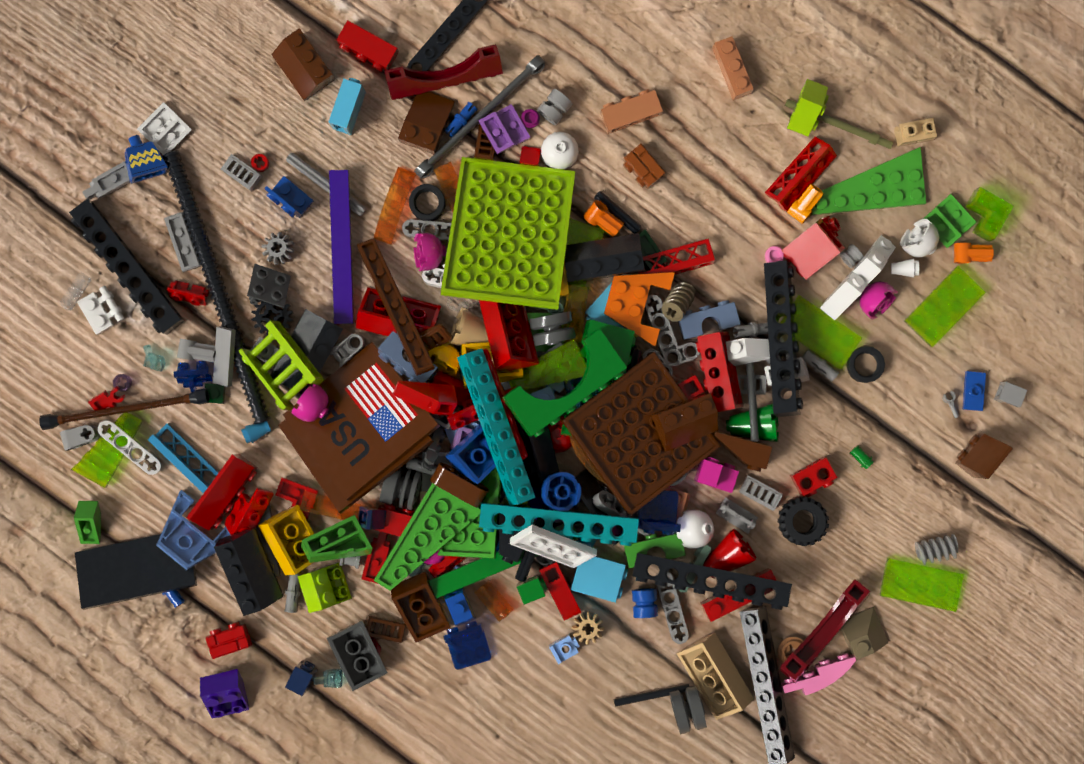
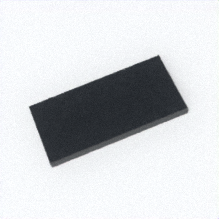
M161 534L75 552L81 609L86 610L197 586L195 566L186 570L156 545Z

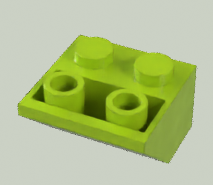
M340 562L297 576L309 613L320 611L352 599Z

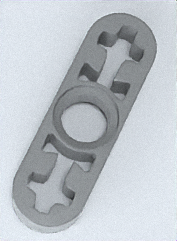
M409 219L403 223L402 231L407 237L414 238L415 234L419 233V231L413 230L410 234L406 229L410 224H413L415 228H420L419 224H423L421 227L422 233H425L426 226L433 225L436 229L434 235L438 237V226H442L441 230H447L448 227H451V223ZM440 233L441 237H438L440 240L449 241L446 233Z

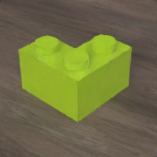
M809 79L806 80L795 109L789 119L788 129L807 137L811 130H816L819 123L817 118L819 115H823L827 106L826 103L829 95H826L827 86Z

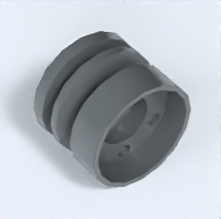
M401 467L383 481L380 502L393 505L395 499L400 498L399 507L403 508L405 500H408L407 509L412 510L419 498L422 486V472L416 471L414 478H411L413 469H409L406 476H403V468Z

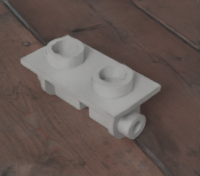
M726 497L715 513L746 533H749L755 527L756 520L758 519L757 516Z

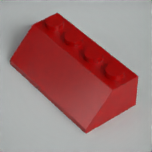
M367 287L358 309L356 328L389 336L392 331L396 333L377 290ZM402 296L419 333L437 325L441 310L440 305Z
M479 300L495 369L512 371L539 364L525 306Z
M232 454L186 518L207 530L217 529L223 522L222 516L224 513H229L234 507L232 502L236 497L239 498L241 493H244L246 490L245 484L248 481L251 482L257 475L255 471L258 467L242 455Z

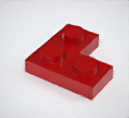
M282 477L275 496L293 502L291 507L299 505L306 520H308L319 490Z

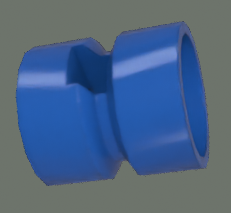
M643 588L632 590V601L636 603L633 607L634 618L658 616V607L654 604L657 600V589Z

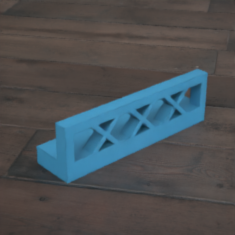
M168 423L157 434H153L148 439L202 493L212 483L211 481L208 484L204 480V471H211L215 476L219 473ZM167 429L173 434V442L166 443L161 438ZM176 444H183L186 447V456H179L176 453ZM197 457L200 460V469H193L190 466V458Z

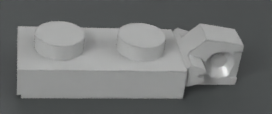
M126 161L92 179V182L89 183L91 187L83 191L85 198L90 200L97 196L99 199L128 184L130 180Z

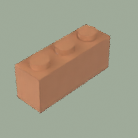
M733 36L715 42L712 49L733 101L751 94L753 86Z
M650 89L640 92L637 97L627 96L621 99L620 103L614 104V102L604 105L600 114L607 133L611 134L661 116L663 110L656 91L650 92Z

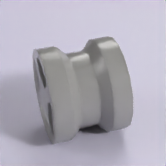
M853 244L848 246V250L842 251L839 254L843 262L850 268H853L855 263L863 258L860 250Z

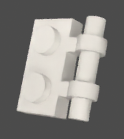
M106 286L99 288L102 294L101 297L98 298L97 294L93 292L77 301L96 335L114 326L111 321L113 317L116 318L117 322L125 319L122 315V309L116 305L113 299L114 295L111 291H108ZM105 302L111 309L108 313L102 305Z

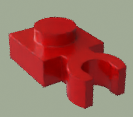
M117 386L112 389L110 394L105 390L91 398L88 403L96 411L99 409H109L116 407L115 402H122L126 396L125 394L121 397L116 396L115 392L120 389Z

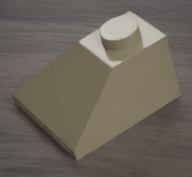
M874 607L854 614L841 629L850 653L856 660L873 654L888 644Z

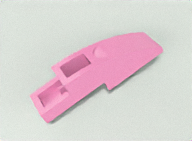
M848 653L840 654L834 660H830V658L822 659L819 661V664L815 665L817 673H814V671L805 672L803 677H800L796 683L789 678H785L784 682L781 683L782 691L788 693L802 689V693L805 696L815 693L842 677L855 663L856 659Z

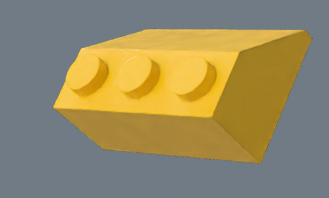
M299 505L284 510L258 525L285 575H296L312 564L307 559L301 543L303 539L314 533Z

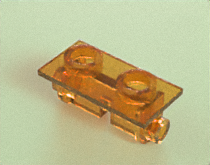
M489 580L474 592L499 622L513 610L512 606Z

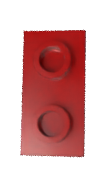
M177 280L175 282L171 281L170 287H167L169 298L175 301H186L196 306L207 305L205 297H208L209 290L206 287L193 284L191 290H188L189 283Z

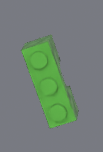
M676 530L665 531V535L658 537L657 534L645 536L646 539L640 541L637 538V543L632 542V546L623 545L628 567H634L637 553L647 555L648 550L652 547L662 548L666 559L686 556L684 546L682 545L683 542L681 539H678Z

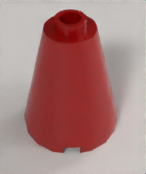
M734 528L706 558L703 566L731 572L757 560V557L748 542H745L742 539L743 536Z

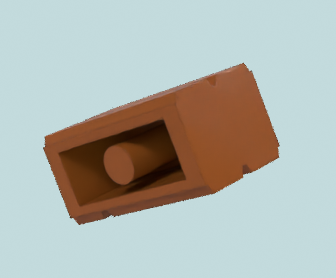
M642 143L623 159L625 162L623 164L624 168L629 173L633 172L637 177L635 180L642 188L645 186L647 190L666 174Z

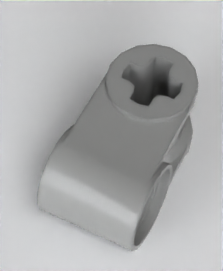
M352 334L336 345L330 355H333L340 363L339 366L342 367L365 348L366 340L361 335ZM356 337L360 339V346L358 348H354L351 343Z
M83 425L60 432L65 451L79 448L100 438L98 427L94 425Z

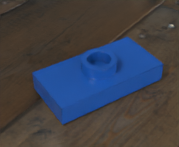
M965 371L963 410L983 411L986 373Z

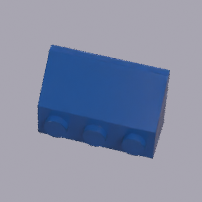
M480 423L445 456L458 472L476 484H479L496 467Z

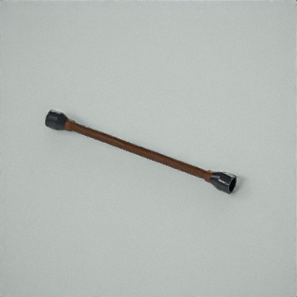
M203 388L181 397L99 409L97 411L70 415H40L39 422L42 430L54 429L66 422L174 404H207L210 398L207 388Z

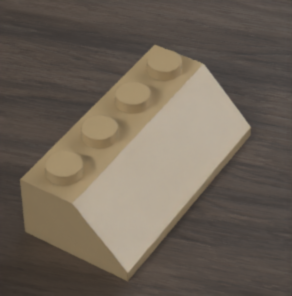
M716 633L699 639L677 653L716 720L743 711L755 700Z

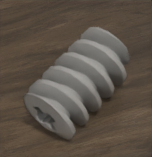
M954 534L951 535V538L948 535L944 536L943 539L937 537L936 541L931 538L928 542L922 540L921 544L915 542V551L918 559L924 565H926L927 559L934 563V557L941 562L943 555L946 560H949V554H952L953 558L956 559L958 542Z

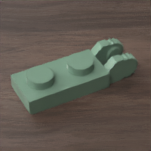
M706 544L704 547L696 548L694 552L696 557L693 563H689L702 566L711 551V547ZM690 572L686 579L692 584L697 575ZM686 587V591H684V590H678V591H680V592H682V593H683V592L685 593V592H687V590H688L689 587Z

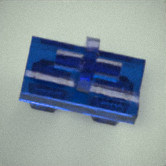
M206 361L196 362V370H190V364L182 362L178 363L177 371H174V378L177 379L178 384H183L184 388L190 387V391L193 392L197 390V387H202L203 382L212 381V374Z

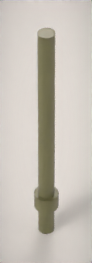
M787 99L785 106L795 109L797 102ZM824 113L817 118L820 121L867 139L869 143L874 145L879 144L891 149L894 143L880 137L878 133H870Z

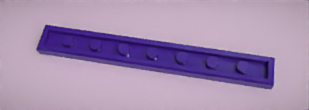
M329 170L334 324H354L349 170Z

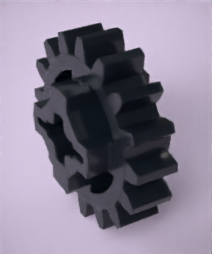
M260 301V305H254L257 310L251 312L255 314V317L251 320L257 322L254 326L256 329L261 328L259 333L263 334L267 331L266 335H268L269 330L262 322L272 320L266 318L271 316V312L278 314L274 317V321L280 322L285 318L282 326L284 328H291L288 322L294 321L290 318V315L294 314V312L288 311L291 307L290 304H286L283 310L279 311L275 305ZM266 306V310L261 314L262 309Z

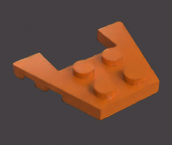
M675 273L614 276L604 314L623 327L635 331V335L652 346H656L660 329L642 325L641 319L650 286L670 290Z

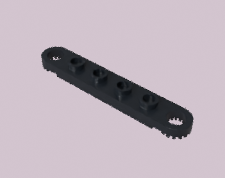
M462 0L410 60L407 68L412 69L413 65L418 63L422 65V71H428L475 18L488 0L480 2Z

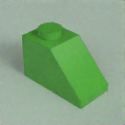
M78 501L74 521L80 543L100 544L101 511L98 501Z

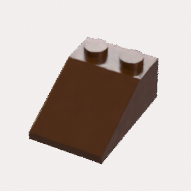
M430 92L416 95L400 131L399 142L434 155L440 145L455 101Z
M719 432L712 433L725 449L742 464L747 465V469L761 472V469H767L772 450L771 446Z
M975 434L970 439L968 448L966 450L963 449L957 455L958 460L955 464L973 478L989 479L1013 448L986 434Z
M426 571L400 582L391 590L392 600L416 643L451 628L439 598L436 599Z

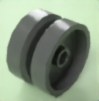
M571 311L529 319L531 329H544V332L533 336L534 346L563 343L565 342L564 340L576 338L575 328H562L563 324L573 321Z
M696 686L685 689L687 701H684L679 690L669 692L680 735L690 732L689 719H692L695 729L707 728L704 706Z

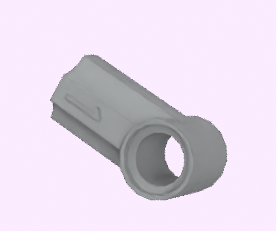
M180 339L177 358L214 362V345Z

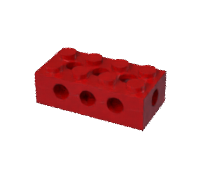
M717 332L698 336V341H696L697 350L701 352L702 357L700 367L705 372L706 377L704 379V386L711 393L718 412L744 407L736 366L728 360L726 342L731 341L729 332Z

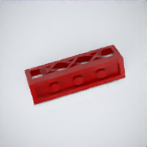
M814 137L765 191V194L776 201L782 210L787 212L792 204L802 196L809 185L813 184L837 157L832 146ZM817 144L821 146L818 151L812 152V149ZM808 159L805 165L799 166L802 160ZM795 173L793 179L787 180V177L790 174ZM782 187V191L777 196L773 194L777 188Z
M709 238L643 257L644 262L648 261L654 265L651 271L639 272L638 274L675 273L674 275L714 264L715 258ZM706 244L707 255L700 256L695 253L698 246ZM680 251H686L691 254L686 261H681L676 257ZM663 256L672 259L670 265L665 267L659 264L658 261Z

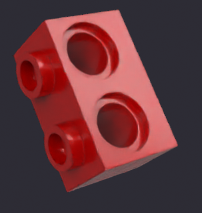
M822 457L790 475L800 495H806L807 497L816 494V489L821 486L826 488L834 484L833 480L837 478L826 457ZM822 468L827 471V476L824 479H821L818 475L819 470ZM807 477L810 480V486L803 488L801 482Z

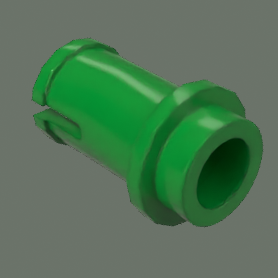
M859 445L855 446L849 453L861 464V468L867 469L874 463L873 457H869Z

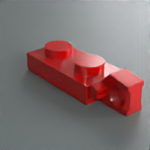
M379 532L378 538L374 537L370 543L372 552L370 555H367L362 580L377 583L374 579L386 561L390 550V541H386L388 533Z
M446 556L443 561L432 565L428 570L436 578L447 571H451L468 557Z

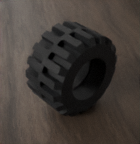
M795 497V499L788 500V503L782 506L783 509L779 511L780 516L777 518L778 528L784 538L796 545H814L815 542L822 540L821 537L827 533L825 532L826 528H829V524H827L829 516L826 515V509L814 499ZM800 510H807L813 516V525L805 533L796 531L793 526V517Z

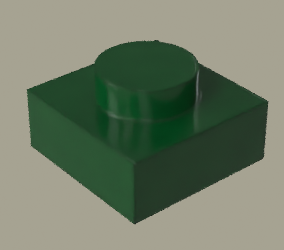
M205 383V388L209 392V403L224 404L226 386Z

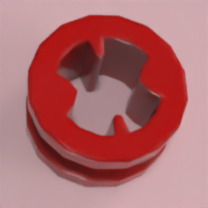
M256 154L251 159V165L256 171L264 172L269 167V160L263 154ZM259 158H262V161L265 162L264 166L261 165V168H258L256 160H259Z

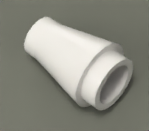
M909 259L891 263V274L913 278L914 276H919V260Z

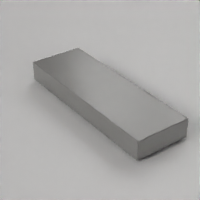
M180 212L168 216L164 220L181 270L184 273L201 266L198 255L195 253L196 249H194V244L192 243L193 239L190 238V232H188L189 228L186 226L187 222L184 220L185 216Z
M222 326L216 327L213 383L230 387L232 386L236 330Z

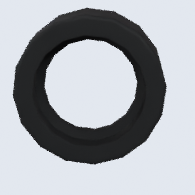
M432 184L417 186L409 197V207L412 213L423 221L438 219L446 207L442 191ZM423 192H432L438 198L439 205L430 214L420 212L416 206L417 197Z
M865 346L851 352L847 358L846 366L851 378L857 382L868 383L881 377L884 372L885 361L880 351L874 347ZM864 353L872 355L877 362L875 372L869 376L860 375L854 365L856 358Z

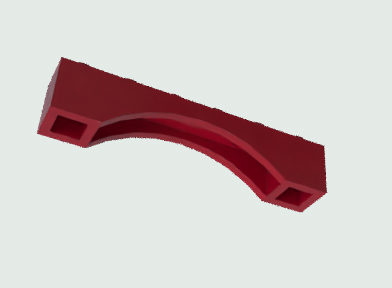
M496 44L478 48L463 62L444 70L418 71L404 66L385 70L391 100L402 99L407 96L419 95L424 92L440 90L441 88L457 86L462 83L503 74L500 54Z
M854 579L817 627L781 665L780 671L796 683L870 596V591Z

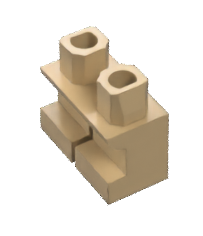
M934 118L899 124V127L894 128L897 147L933 141L937 137Z

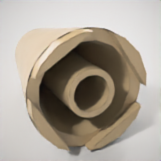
M462 307L456 316V323L453 324L450 333L453 338L449 342L460 346L468 343L489 342L484 320Z

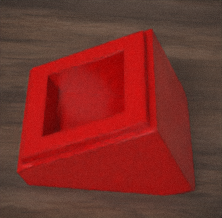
M522 146L520 164L539 166L541 148Z

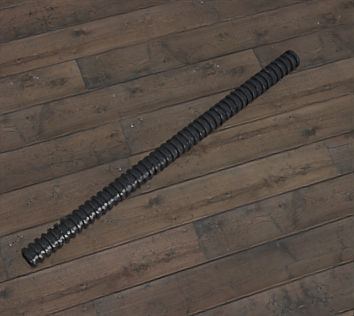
M168 152L164 154L163 159L166 160L165 163L168 165L167 170L170 171L169 176L172 177L170 180L174 182L172 186L176 188L174 191L178 194L176 197L179 199L178 203L181 204L180 209L183 210L184 220L187 221L188 232H191L190 238H193L192 243L195 244L194 249L197 250L195 253L199 255L198 260L201 261L199 264L203 267L201 270L204 272L203 276L206 277L205 282L209 284L207 288L210 289L209 293L212 294L213 305H216L215 311H218L219 322H222V327L236 330L234 362L236 364L234 366L238 369L236 372L239 373L240 384H243L242 390H245L244 395H247L246 401H249L248 407H251L250 412L253 413L254 424L269 421L271 417L267 415L269 412L265 409L267 406L263 403L265 400L262 399L261 388H258L259 382H256L257 377H254L255 372L243 362L242 355L239 353L240 349L247 348H244L245 343L242 342L243 337L240 336L242 333L238 330L240 327L237 326L236 315L232 313L234 310L231 309L232 304L229 303L228 292H225L226 286H223L224 281H221L222 275H219L220 270L217 269L218 264L215 263L217 260L213 257L215 255L212 252L213 248L209 246L211 243L207 240L209 237L206 235L207 231L204 230L203 219H200L201 214L198 213L197 202H194L195 197L192 196L193 191L190 190L192 187L188 184L190 181L186 179L188 176L184 173L186 170L183 168L182 158L179 157L180 152Z

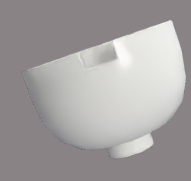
M562 131L548 135L541 147L544 163L548 167L555 169L572 167L577 161L579 154L575 138Z
M921 219L913 224L915 228L911 232L908 229L904 233L900 241L902 249L913 257H924L933 254L939 242V233L935 225L928 219Z
M700 510L684 511L683 516L677 520L676 532L678 539H681L684 543L682 545L689 549L704 547L711 541L714 534L712 519L708 514Z

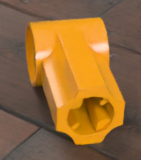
M810 184L799 200L797 199L792 204L787 213L803 224L811 215L812 209L824 193L817 186Z

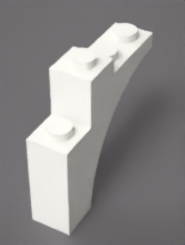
M881 235L850 274L825 300L820 309L833 320H836L882 271L888 262V258L896 248L892 242Z

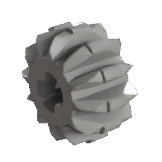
M278 232L277 238L274 233H271V240L265 237L264 240L268 244H262L261 247L267 249L262 254L268 256V262L274 259V264L278 265L279 259L282 264L286 263L285 257L291 260L292 257L288 253H294L295 250L289 248L294 245V242L288 241L290 238L288 235L283 237V234ZM277 244L282 246L279 253L274 251L277 248Z

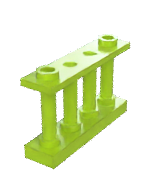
M270 320L265 325L269 330L268 335L252 351L240 349L239 353L242 355L243 362L252 368L275 398L276 405L282 410H293L295 407L290 400L307 384L319 385L325 379L279 321ZM273 340H277L280 344V349L262 365L256 357ZM285 354L291 358V364L273 380L267 371ZM296 369H299L303 374V378L284 394L279 385Z

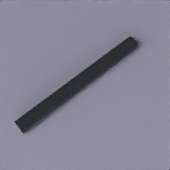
M685 684L614 699V704L617 707L670 696L669 692L676 690L685 693V689L690 686Z

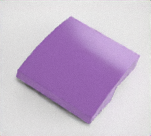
M512 104L478 120L497 154L530 139V135Z

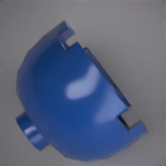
M556 472L549 475L543 481L541 497L549 508L556 511H568L579 502L581 486L572 474Z

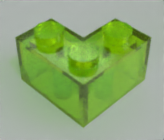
M982 187L975 189L965 205L966 208L981 216L972 233L988 242L994 240L1014 206Z

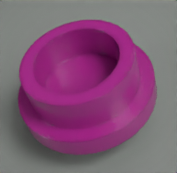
M527 109L522 113L521 121L526 128H534L539 124L540 116L536 110Z

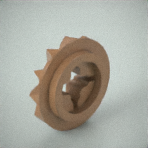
M794 636L787 637L781 641L777 648L779 660L784 663L791 655H787V652L790 651L789 645L797 649L803 640Z

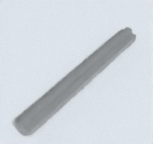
M290 153L287 156L286 161L330 194L329 180L294 153ZM350 196V209L357 215L362 216L366 208Z

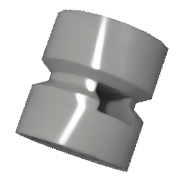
M553 89L547 97L548 101H543L537 111L551 124L557 125L563 118L562 113H567L573 103L563 93Z

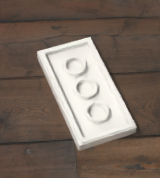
M535 525L527 527L510 538V544L572 568L597 556V549Z

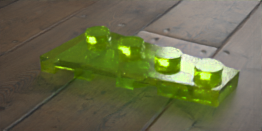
M571 340L539 357V364L523 368V377L508 382L511 388L521 386L523 390H529L580 378L584 375L586 362L576 341Z
M126 412L114 423L134 439L143 420ZM109 428L107 432H109L112 435V437H110L109 439L113 440V437L119 431L116 430V432L114 433ZM119 436L116 439V444L125 446L128 440L125 436ZM100 437L96 444L71 470L107 488L124 454L103 437Z

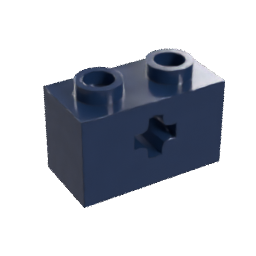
M309 661L299 662L295 666L285 688L303 696L308 691L318 669L314 668L315 665Z

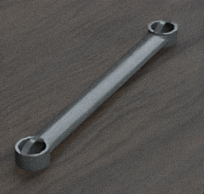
M537 55L520 75L430 159L424 160L414 171L420 179L429 177L434 170V165L479 124L478 120L490 114L530 75L540 73L546 63L541 56Z

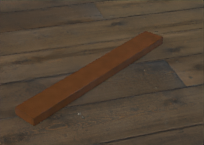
M375 238L357 244V249L416 376L434 370L435 366Z

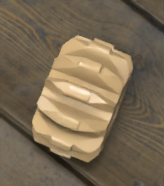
M587 611L586 618H584L582 613L579 614L582 619L581 621L574 618V622L578 625H572L571 627L573 630H578L573 633L574 637L581 635L578 642L581 643L586 638V645H589V639L591 638L593 643H596L595 636L602 638V634L598 631H604L603 626H598L603 623V620L595 621L598 617L596 613L590 618V611ZM587 623L593 627V630L590 629L589 633L582 629L583 626L586 627Z

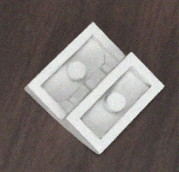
M164 102L137 128L145 138L153 142L163 155L170 152L192 130Z

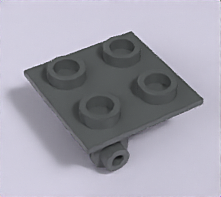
M254 264L247 293L250 303L257 305L258 302L264 301L284 308L291 276Z

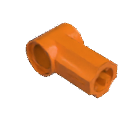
M595 200L584 214V219L593 226L598 225L612 237L619 232L624 224L611 214L607 206L599 200Z
M954 243V263L992 262L994 256L992 245Z

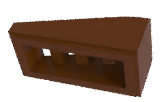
M479 123L474 158L494 161L495 149L493 146L481 145V142H491L489 139L482 138V135L486 134ZM480 149L489 150L490 154L480 153Z
M442 323L419 333L427 351L441 346L453 338Z
M367 616L364 626L370 637L402 643L406 624ZM372 622H375L374 631L370 632ZM380 623L383 624L381 634L378 633ZM391 625L388 636L386 635L387 626ZM395 626L399 627L397 637H393Z

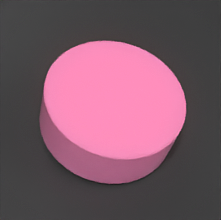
M772 246L766 250L765 260L767 263L783 261L784 253L780 247Z

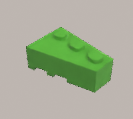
M355 515L303 539L301 547L310 563L370 555L372 552V546Z

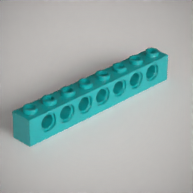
M481 348L457 357L509 505H517L535 498L483 349Z
M481 503L479 527H482L485 532H494L495 529H502V533L514 534V531L526 529L533 525L535 518L541 517L545 521L542 529L573 540V537H581V541L585 542L601 539L600 543L612 544L613 540L620 541V545L632 546V542L637 543L638 518ZM501 513L505 516L503 524H497L494 521L496 514ZM517 515L523 516L525 518L524 525L516 526L513 521ZM557 519H561L564 522V527L561 530L553 528V522ZM576 521H580L584 525L583 530L580 532H575L572 528ZM596 523L603 525V531L600 534H595L592 531V527ZM615 525H620L623 528V532L619 536L612 534V528Z

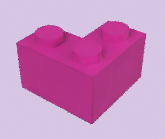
M707 457L699 463L694 481L726 492H733L739 471L735 470L734 465L724 463V466L718 464L719 460Z

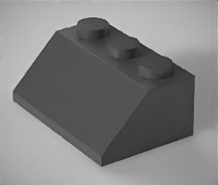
M363 621L326 637L352 691L387 674Z

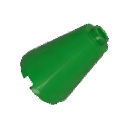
M773 404L757 408L759 440L778 442L779 432H776V430H778L779 424L778 417L773 412ZM749 411L732 415L729 420H726V429L730 431L731 435L751 438Z

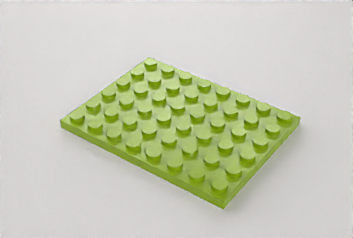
M462 157L441 295L558 310L575 171Z

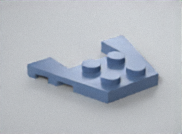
M181 490L156 546L184 569L188 570L216 553L214 546L220 538L229 536L230 533L225 527L214 540H211L185 519L182 515L192 506L195 500Z

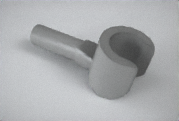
M950 391L952 400H948L945 394L942 399L945 403L949 404L954 417L957 418L959 414L954 403L956 395L953 391Z

